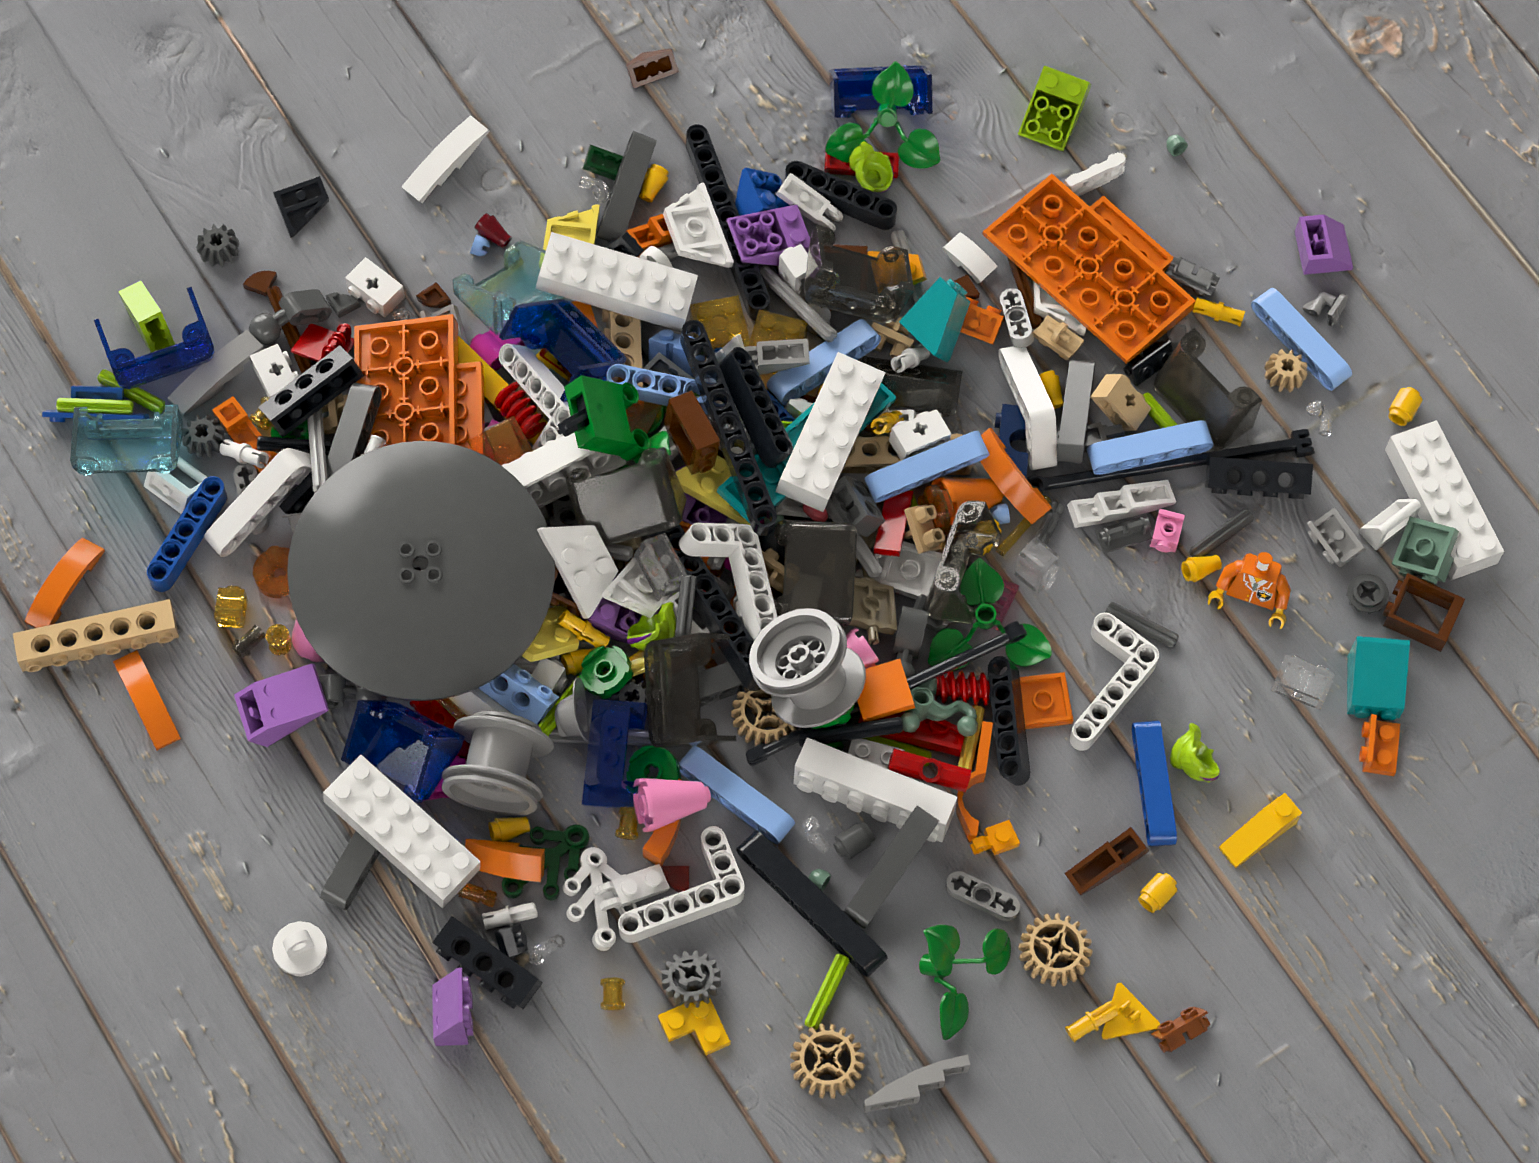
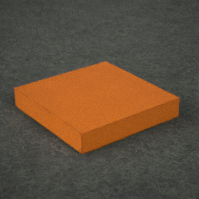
M900 659L866 668L864 688L857 699L864 722L877 720L915 708Z
M1065 672L1020 677L1026 729L1073 724Z

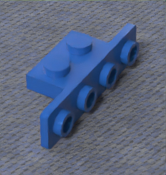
M71 386V398L124 400V387ZM46 410L42 412V417H50V422H65V418H75V423H91V419H101V424H116V420H126L127 425H142V421L149 419V414L72 413Z

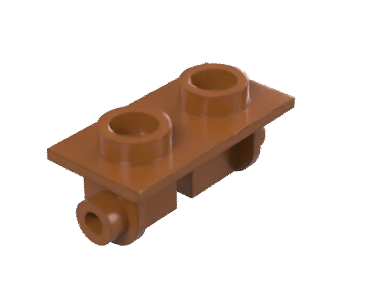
M1189 1007L1180 1013L1181 1016L1175 1020L1161 1023L1157 1027L1158 1030L1151 1033V1035L1162 1040L1159 1043V1047L1164 1053L1167 1051L1172 1052L1186 1043L1183 1036L1184 1032L1192 1040L1208 1030L1207 1027L1210 1026V1022L1204 1016L1208 1012L1198 1007Z

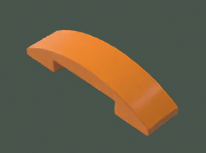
M234 396L212 409L215 417L220 421L221 426L224 427L233 442L238 444L246 443L251 445L253 449L258 450L257 438L262 435L249 420L248 414ZM263 451L269 456L267 465L278 453ZM253 465L258 474L264 469Z
M989 428L981 436L990 455L980 462L1011 504L1031 524H1034L1052 507L1038 488H1033L1004 450L1006 446L993 429Z
M83 537L77 541L61 558L45 580L27 613L25 623L34 628L55 624L62 614L60 611L61 607L86 571H92L105 552V549Z
M136 650L114 660L113 663L156 750L180 740L179 733L138 651Z

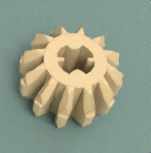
M1281 349L1278 355L1275 353L1270 355L1269 361L1266 362L1264 367L1266 370L1265 379L1271 380L1270 387L1277 385L1279 386V392L1286 388L1290 393L1294 387L1299 389L1302 386L1303 381L1306 380L1308 375L1306 371L1307 362H1301L1302 354L1294 356L1293 350L1286 354Z

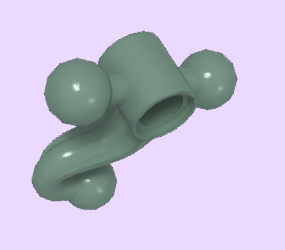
M936 679L924 683L911 691L915 708L905 711L901 716L905 732H915L919 728L920 722L925 719L942 721L957 712L966 714L957 723L959 733L962 736L969 737L977 732V714L970 704L963 701H955L948 706H943L933 700L937 691Z

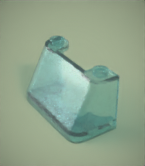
M521 240L511 245L505 251V267L474 285L473 277L466 273L453 279L454 295L495 335L504 339L511 337L541 319V309L561 305L566 299L562 296L535 289L546 250Z
M165 405V412L162 415L159 412H154V419L104 420L102 413H97V417L88 414L87 407H74L70 457L72 468L85 476L94 473H170L177 468L183 438L182 428H184L179 406Z

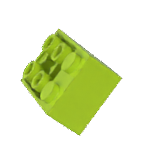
M1044 65L1018 135L1064 151L1092 86L1091 83Z

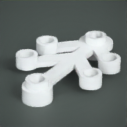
M590 847L582 853L580 857L582 867L572 878L566 880L563 885V891L568 896L576 895L581 888V883L589 874L591 886L577 903L572 904L568 908L566 915L572 922L581 920L585 909L594 900L598 930L594 933L592 942L598 950L606 951L615 943L616 935L609 928L607 910L601 911L598 905L606 899L613 898L614 895L610 891L595 896L592 889L603 884L602 875L611 881L626 874L620 875L607 864V857L601 849ZM590 857H596L598 859V863H593L590 860ZM568 884H574L576 890H570ZM635 903L626 905L632 910L637 908ZM619 906L615 907L620 915L626 912L624 906L620 908ZM571 910H578L580 916H574ZM606 933L610 940H604L601 934Z

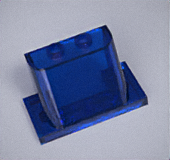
M593 699L581 805L635 810L633 794L638 793V786L633 787L634 782L623 780L629 730H645L647 704L645 702Z

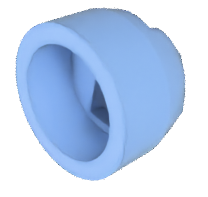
M476 235L470 254L485 256L488 251L483 250V246L490 247L489 241L482 236Z
M1007 503L997 504L990 511L991 518L998 521L999 524L1010 523Z

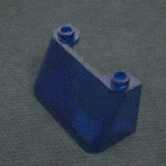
M358 700L341 761L351 765L362 755L383 775L404 785L403 792L411 800L422 803L423 800H428L442 779V772L450 767L463 746L465 737L400 703L389 700Z

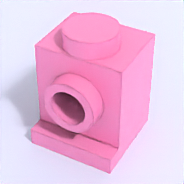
M1159 509L1150 547H1154L1164 553H1175L1185 515Z

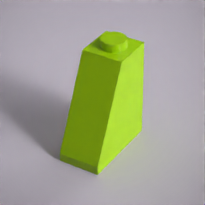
M142 281L118 291L130 318L154 360L177 350L160 308Z

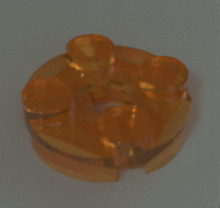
M941 484L927 486L923 496L918 498V505H934L937 512L936 518L932 520L935 529L940 528L943 530L944 535L951 534L954 524L950 525V518L955 517L951 497L946 489H940Z
M271 546L254 563L253 578L260 592L270 598L278 599L282 598L281 596L290 594L287 574L289 548ZM284 568L283 570L286 573L284 576L274 577L275 569Z

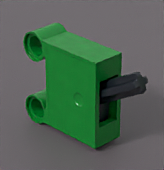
M581 375L564 387L571 416L558 424L559 430L557 432L559 435L563 434L567 437L575 432L578 448L620 456L625 461L632 460L650 447L649 437L643 430L635 429L632 432L630 430L626 409L639 400L638 391L632 384L628 382L618 384Z

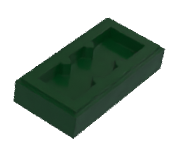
M590 144L582 169L615 181L623 156Z

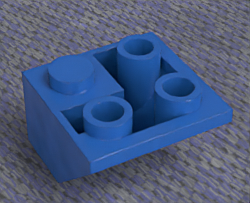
M745 167L741 172L735 200L739 216L790 206L775 195L783 184L781 178L774 173Z

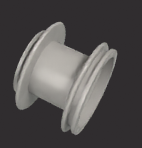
M798 609L777 617L761 630L754 640L749 654V664L756 684L764 692L771 695L772 706L777 716L785 723L795 727H817L834 721L854 705L864 688L866 669L862 659L852 649L847 648V638L841 625L830 615L817 609Z
M479 711L472 716L458 719L454 724V729L462 739L470 743L465 765H454L442 772L444 780L442 784L443 792L460 804L484 812L510 816L528 815L535 812L543 794L537 785L526 779L531 758L542 757L553 751L554 744L552 740L534 722L506 712Z

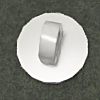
M298 921L286 925L278 932L274 938L272 951L274 960L282 971L294 974V976H305L312 974L322 966L326 958L328 946L325 935L317 926L309 922Z

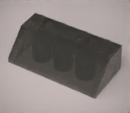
M863 356V363L885 372L881 383L896 396L895 402L888 408L899 409L900 407L910 408V410H915L917 413L937 409L943 417L956 415L963 371L919 364L914 368H907L903 372L898 373L897 370L894 371L892 369L891 360Z

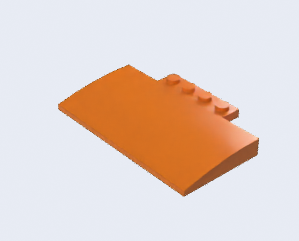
M1052 173L982 233L984 237L1126 364L1193 311L1196 300L1164 273L1171 265L1174 258L1104 195L1091 206H1088Z
M453 314L354 326V361L364 374L356 383L379 386L382 390L381 403L370 436L377 435L386 441L384 446L401 442L437 441L465 447L485 456L484 366L481 361L459 364L458 322Z

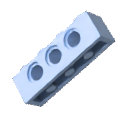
M513 664L491 682L479 687L481 691L509 712L528 719L536 725L542 721L559 698L548 686L542 685L528 671L521 669L516 664Z

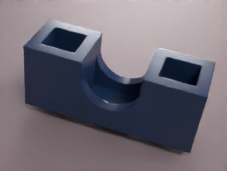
M1002 404L1001 413H996L994 428H999L998 437L1006 446L1004 450L1026 478L1029 453L1016 451L1010 445V443L1016 440L1026 441L1025 420L1018 405Z

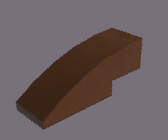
M1130 827L1110 843L1107 841L1064 874L1078 893L1083 895L1127 868L1148 853L1149 849L1135 830Z

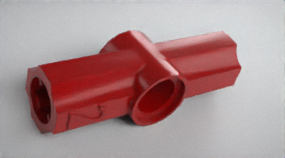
M894 748L888 764V770L961 792H966L972 771L938 761L934 758H927ZM926 763H932L936 768V774L932 778H927L923 774V766Z

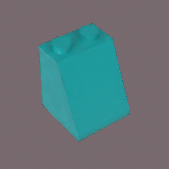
M939 277L899 323L931 354L948 362L952 357L971 302L965 297L968 292L951 278L946 281Z
M1356 637L1347 656V714L1354 715L1357 718H1368L1371 714H1375L1377 717L1388 721L1401 717L1405 709L1410 640Z

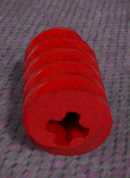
M514 382L498 393L494 404L496 408L500 409V413L506 417V420L508 419L512 429L518 432V437L521 440H528L539 434L547 423H539L543 415L541 413L533 415L537 407L535 405L528 407L531 399L529 397L522 399L526 392L524 390L517 391L520 384Z
M953 671L948 672L946 678L944 675L936 678L937 691L935 701L938 696L941 697L943 704L946 703L948 696L951 697L952 702L958 701V698L961 697L962 701L967 703L969 698H972L974 705H977L980 698H982L984 705L988 706L990 687L989 679H986L984 672L980 673L978 680H976L974 672H970L966 679L963 671L959 672L957 678H955Z

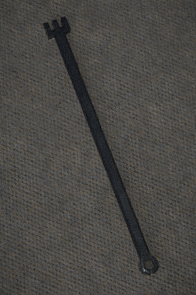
M1301 429L1292 431L1291 439L1203 452L1102 475H1095L1093 470L1044 478L1035 474L1030 475L1027 480L1032 486L1038 487L1041 494H1043L1047 490L1207 465V457L1246 459L1295 451L1296 457L1299 458L1313 455L1315 451L1313 447H1308L1312 445L1311 438H1305L1310 435L1309 430Z
M1018 621L1012 622L1004 627L1005 633L907 678L909 689L912 690L1001 647L1022 640L1027 636L1024 626L1019 624ZM858 702L854 703V708L850 713L851 718L861 713ZM811 727L800 728L780 737L779 740H774L763 746L760 744L749 749L746 752L748 764L754 766L767 760L768 756L798 743V733L800 731L813 729Z

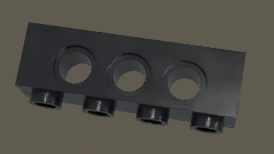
M339 345L258 408L269 424L283 438L352 386L353 383H356L364 374L354 359Z
M1207 457L1205 487L1212 488L1211 493L1227 494V489L1237 490V495L1252 496L1253 491H1263V497L1278 498V493H1288V498L1304 499V494L1311 495L1313 464ZM1232 469L1237 470L1240 476L1235 484H1231L1227 480V473ZM1257 471H1261L1265 475L1264 483L1259 486L1255 485L1252 479ZM1282 473H1287L1290 476L1291 481L1287 487L1280 486L1278 478Z
M451 916L432 942L439 947L436 953L447 961L454 958L460 963L457 968H462L463 973L469 977L473 973L480 977L481 981L479 984L491 993L496 989L503 994L500 1000L512 1009L516 1005L524 1009L543 983L453 916ZM470 943L469 953L460 956L458 953L460 945ZM490 958L492 960L491 968L488 971H481V961ZM507 974H512L514 977L512 985L502 987V978Z

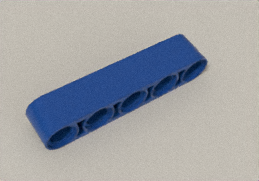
M210 476L202 481L148 565L147 576L154 590L165 592L174 585L202 541L205 533L226 503V489L219 477ZM212 490H219V492L214 495L209 494V492ZM200 510L206 511L203 515H195ZM187 531L193 532L190 536H182ZM173 552L179 553V555L174 558L168 557ZM160 573L166 574L161 579H155V577Z
M1160 721L1133 722L1132 740L1147 844L1149 847L1176 845L1177 832Z

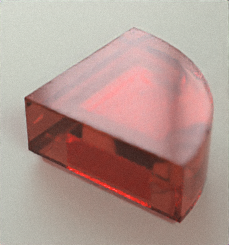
M662 866V871L668 885L673 890L680 893L689 889V866Z

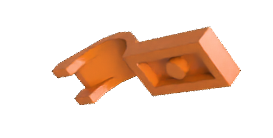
M982 721L975 771L971 772L967 789L975 784L984 782L993 722ZM958 791L956 815L968 842L972 843V839L976 838L978 833L979 821L971 817L965 809L962 799L965 792Z

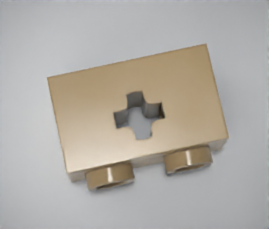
M1106 374L1090 397L1114 425L1121 424L1124 431H1136L1151 410V407L1145 401V397L1137 392L1131 385L1130 379L1123 374Z

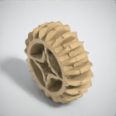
M744 687L745 692L739 691L737 693L738 700L733 701L732 706L735 709L731 711V717L735 718L733 720V727L739 728L737 734L739 736L746 735V743L755 740V747L760 745V742L768 744L797 730L795 726L785 723L777 716L772 706L771 695L762 689L750 691ZM760 698H770L768 700H760ZM747 708H750L756 716L753 725L745 715ZM772 710L771 716L768 714V716L762 717V712L765 711L766 713V711L770 712ZM766 727H773V728H775V729H772V730H763V729L766 728Z
M1059 913L1055 914L1054 920H1051L1049 914L1044 915V922L1038 917L1035 918L1034 926L1031 924L1026 926L1027 933H1022L1020 939L1023 943H1020L1018 947L1023 952L1020 954V961H1028L1024 964V970L1033 969L1031 973L1032 979L1038 975L1042 976L1041 984H1044L1046 979H1050L1052 987L1056 986L1057 980H1060L1062 986H1066L1067 977L1072 982H1075L1077 974L1083 976L1085 973L1084 967H1089L1091 962L1087 957L1092 956L1093 953L1092 949L1087 948L1092 943L1091 939L1084 938L1087 935V930L1082 929L1078 931L1079 921L1072 925L1070 924V916H1066L1065 920L1062 921L1060 920L1061 916ZM1047 932H1058L1056 936L1052 938H1047L1044 936L1043 938L1039 937L1040 935ZM1065 936H1068L1073 941L1077 952H1074L1073 948L1066 944ZM1060 941L1058 954L1055 953L1054 958L1051 959L1053 946H1056L1057 942ZM1034 947L1038 948V952H1041L1046 957L1045 964L1037 958ZM1058 962H1072V964L1064 968H1053Z
M820 1024L819 1032L810 1027V1037L802 1033L800 1035L801 1042H794L793 1048L796 1051L791 1052L790 1058L795 1061L790 1064V1069L798 1070L793 1075L794 1080L803 1079L800 1083L801 1089L810 1085V1095L819 1090V1098L823 1099L825 1092H829L831 1099H833L836 1095L835 1090H838L843 1096L846 1094L845 1086L854 1089L855 1083L853 1080L859 1081L861 1079V1074L858 1071L864 1070L865 1065L859 1061L864 1059V1053L857 1052L861 1048L860 1042L851 1044L855 1038L854 1034H849L847 1037L844 1036L846 1032L844 1027L838 1033L835 1032L834 1024L830 1025L829 1031H825L824 1024ZM831 1042L835 1043V1045L831 1048H825L818 1043ZM808 1050L813 1053V1057L817 1061L810 1072L804 1061ZM844 1050L850 1060V1067L846 1073L838 1062ZM823 1058L826 1060L832 1058V1065L828 1062L822 1065ZM829 1074L835 1080L826 1081L819 1078L822 1075Z

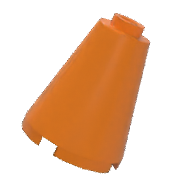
M940 477L933 480L930 489V496L935 495L936 503L932 505L935 506L937 512L936 519L942 527L947 526V528L955 527L1000 504L1005 496L991 478Z

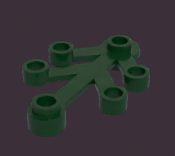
M571 825L565 831L545 830L537 826L530 831L531 841L536 845L543 844L546 840L561 842L554 848L531 847L520 844V847L545 849L544 870L548 868L547 881L543 887V895L547 900L553 901L559 896L557 882L561 856L569 851L568 867L564 870L565 881L569 878L567 874L570 871L577 873L579 870L580 850L588 845L590 839L588 830L582 825ZM536 832H541L543 837L535 839L533 835ZM574 835H578L581 837V840L573 842L571 838ZM505 877L502 881V891L508 898H517L523 893L524 886L530 881ZM516 885L518 889L515 892H510L508 887ZM549 888H554L556 893L548 895L546 891Z

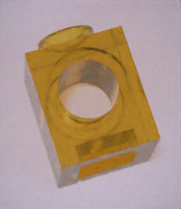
M237 586L218 587L214 613L218 627L244 628L248 602L245 589Z

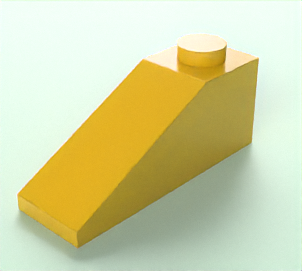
M1283 793L1222 843L1219 849L1236 869L1296 825L1302 812L1288 795Z

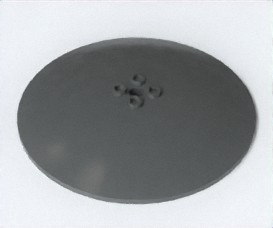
M412 441L372 450L353 459L337 470L314 493L303 510L291 540L288 556V587L294 613L306 639L316 653L339 675L363 689L389 698L409 701L440 700L462 695L491 682L508 670L530 647L543 625L552 600L555 581V561L537 531L539 528L547 527V524L533 497L514 475L487 456L471 449L437 441ZM417 558H424L428 561V566L425 570L418 571L413 568V562Z

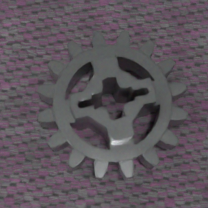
M695 950L691 956L688 955L687 951H683L682 958L674 955V963H665L666 970L662 971V988L666 990V997L668 999L674 997V1004L677 1005L683 1001L685 1008H688L690 1003L694 1002L697 1008L700 1005L699 1001L703 1000L708 1004L710 1002L709 995L717 996V988L721 987L720 968H717L715 959L709 961L707 953L699 957L698 950ZM705 971L709 975V980L706 978V975L704 974ZM674 978L676 979V982L678 983V986H676V985L674 984V982H673Z

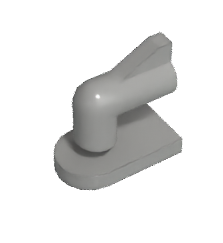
M1322 292L1316 299L1305 304L1303 310L1314 317H1318L1325 305L1332 307L1327 316L1328 325L1333 326L1338 323L1340 314L1346 306L1348 296L1341 294L1337 299L1336 296Z

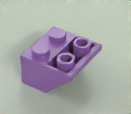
M1324 214L1299 217L1295 236L1304 275L1353 270L1344 224Z

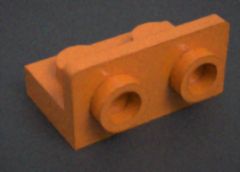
M966 297L971 302L960 332L994 345L1002 322L1005 321V317L1001 315L1002 310L989 305L987 309L978 307L979 301Z
M1371 714L1369 720L1363 722L1361 737L1365 738V746H1361L1359 762H1363L1362 772L1388 776L1396 774L1400 724L1379 721L1375 714Z

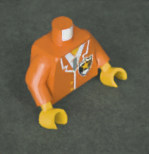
M1261 552L1258 556L1248 553L1242 560H1236L1224 567L1215 585L1217 589L1208 595V605L1213 598H1218L1220 601L1218 602L1217 609H1220L1224 602L1223 593L1227 591L1226 595L1270 610H1273L1275 607L1276 612L1271 615L1268 621L1269 626H1272L1274 618H1278L1281 621L1280 629H1282L1286 622V616L1283 612L1287 610L1291 588L1286 576L1281 574L1282 565L1274 562L1273 557L1269 553Z

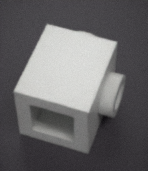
M547 658L540 660L531 674L542 685L548 686L554 694L562 693L568 682L566 668H564L561 662L553 658L550 660Z

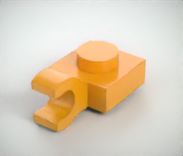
M1006 820L985 828V836L972 839L970 847L974 855L992 849L995 856L1019 847L1020 841L1010 820Z

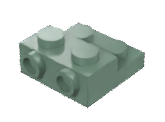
M1410 516L1392 565L1399 569V574L1404 577L1409 573L1413 576H1422V580L1436 585L1437 581L1445 583L1454 560L1450 555L1459 531L1453 527Z

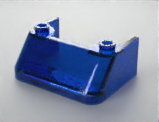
M889 66L830 69L831 108L834 118H850L851 113L860 110H878L881 104L875 100L872 94V85L875 78ZM903 66L913 84V97L908 105L904 107L896 106V108L910 111V115H923L924 111L927 114H933L932 74L926 66Z
M188 287L187 292L197 321L188 324L183 329V342L135 358L134 354L126 348L110 351L99 318L94 320L116 382L120 387L133 389L202 365L213 358L215 353L214 345L192 287Z
M565 299L515 305L499 336L501 340L520 338L524 345L532 350L546 348L572 374L569 383L581 375L606 381L607 371L612 365H624L626 362L625 355L574 304ZM565 390L560 398L562 402L567 401Z

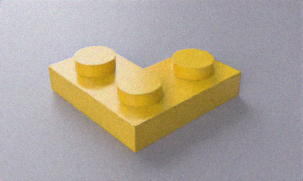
M710 996L708 1004L703 1000L699 1001L700 1005L697 1008L694 1002L690 1003L688 1008H685V1005L682 1004L658 1015L668 1042L695 1032L705 1056L725 1048L731 1043Z

